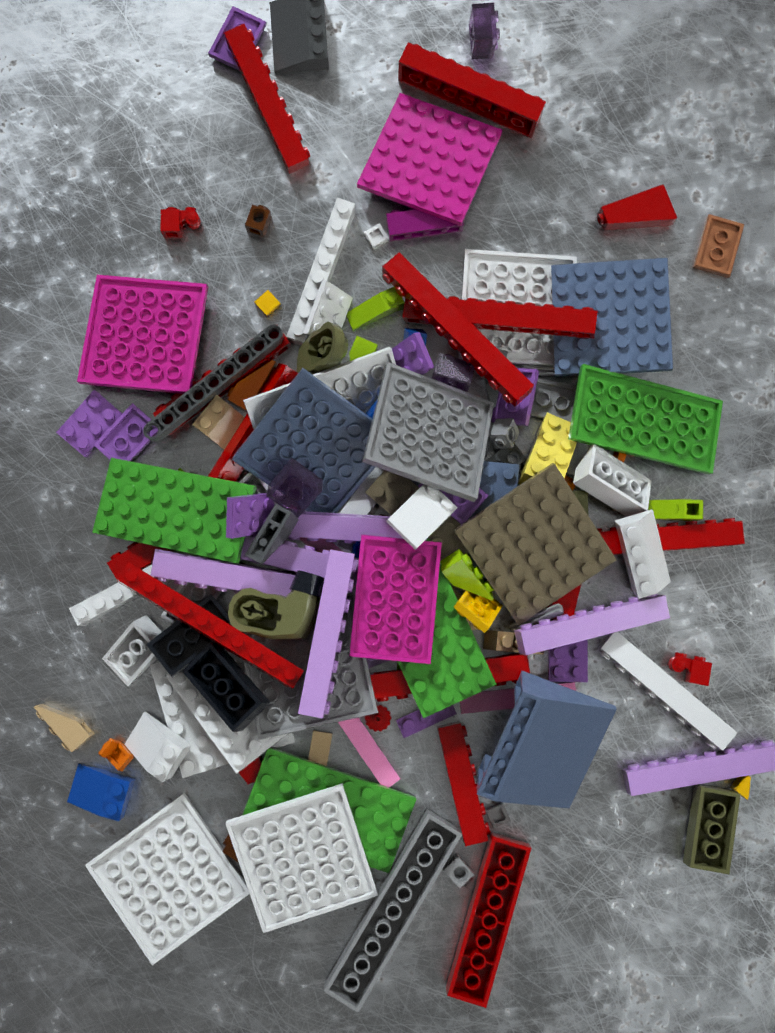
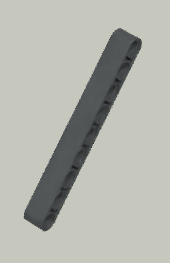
M275 324L266 327L149 421L143 428L144 436L152 442L163 440L214 399L216 395H219L280 346L284 340L281 328ZM278 332L279 336L276 339H271L270 334ZM263 344V350L256 351V345ZM248 356V362L240 363L241 357ZM228 368H234V372L231 375H225V371ZM213 380H219L217 387H210V383ZM198 392H204L202 399H195V395ZM183 404H188V410L180 412V407ZM168 416H173L171 424H165V419ZM153 428H157V429H158L157 435L154 436V437H151V436H150V431H151Z

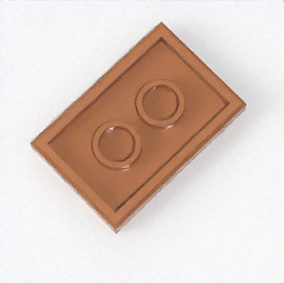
M709 214L705 221L693 268L729 278L745 224Z

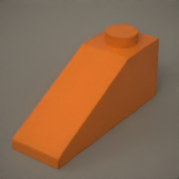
M270 361L239 381L235 387H231L227 395L229 403L247 413L243 400L260 394L277 367L276 361Z

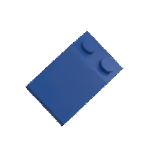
M78 763L67 802L98 816L120 821L125 817L136 778Z

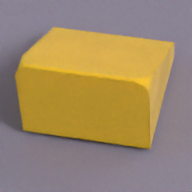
M737 777L730 788L740 793L742 798L748 800L751 777Z

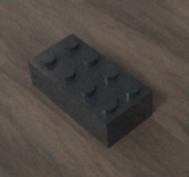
M212 594L198 604L230 624L228 614ZM177 620L146 645L173 678L186 668L209 643L215 642L180 620Z
M209 643L182 671L232 732L243 731L271 703L228 652L217 643Z

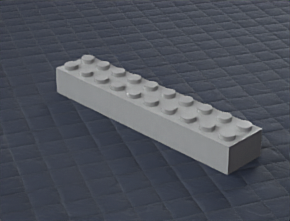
M428 809L425 811L378 891V896H375L325 981V993L359 1013L462 836L461 829Z

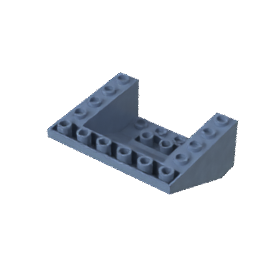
M521 671L514 687L515 706L493 755L485 754L478 768L477 795L495 802L569 809L617 710L616 706Z

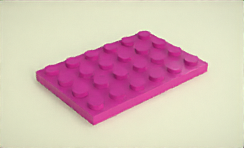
M361 535L349 656L431 664L442 542L424 541L415 550L408 542L401 538Z

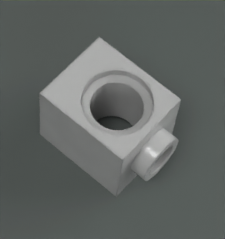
M513 418L496 419L489 437L495 449L513 448L519 430Z
M457 852L443 867V871L459 889L463 885L466 887L473 880V870ZM457 868L465 870L461 876L455 875L454 871Z

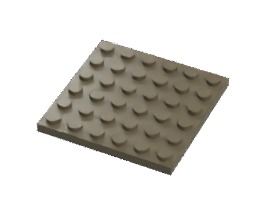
M554 463L454 529L518 625L617 560Z

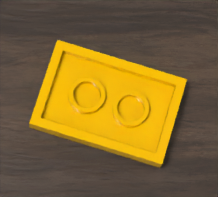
M465 590L454 605V608L460 616L466 617L471 621L476 629L485 633L492 625L503 605L495 599L491 601Z

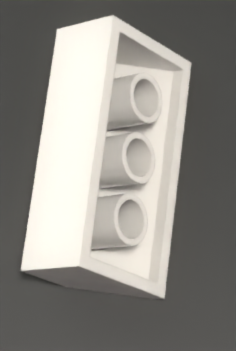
M592 444L576 467L573 484L626 517L648 511L651 480L597 445Z
M653 510L615 520L632 592L638 599L659 593L671 581Z

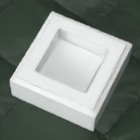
M380 223L364 232V236L373 250L389 241Z

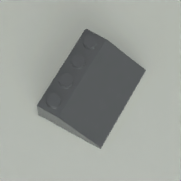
M275 0L270 2L274 73L329 70L324 0Z

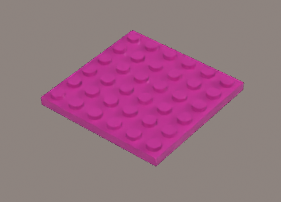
M399 93L357 182V188L462 226L503 130Z
M97 275L77 382L85 385L184 394L192 388L208 285L203 283Z

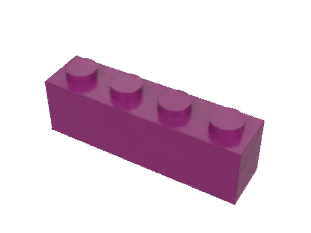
M413 208L401 212L400 210H393L386 214L389 242L462 232L464 222L462 226Z

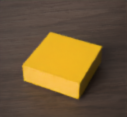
M269 290L254 301L255 305L267 317L281 305Z

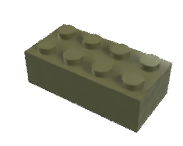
M694 785L683 863L688 867L730 874L740 793L708 785Z

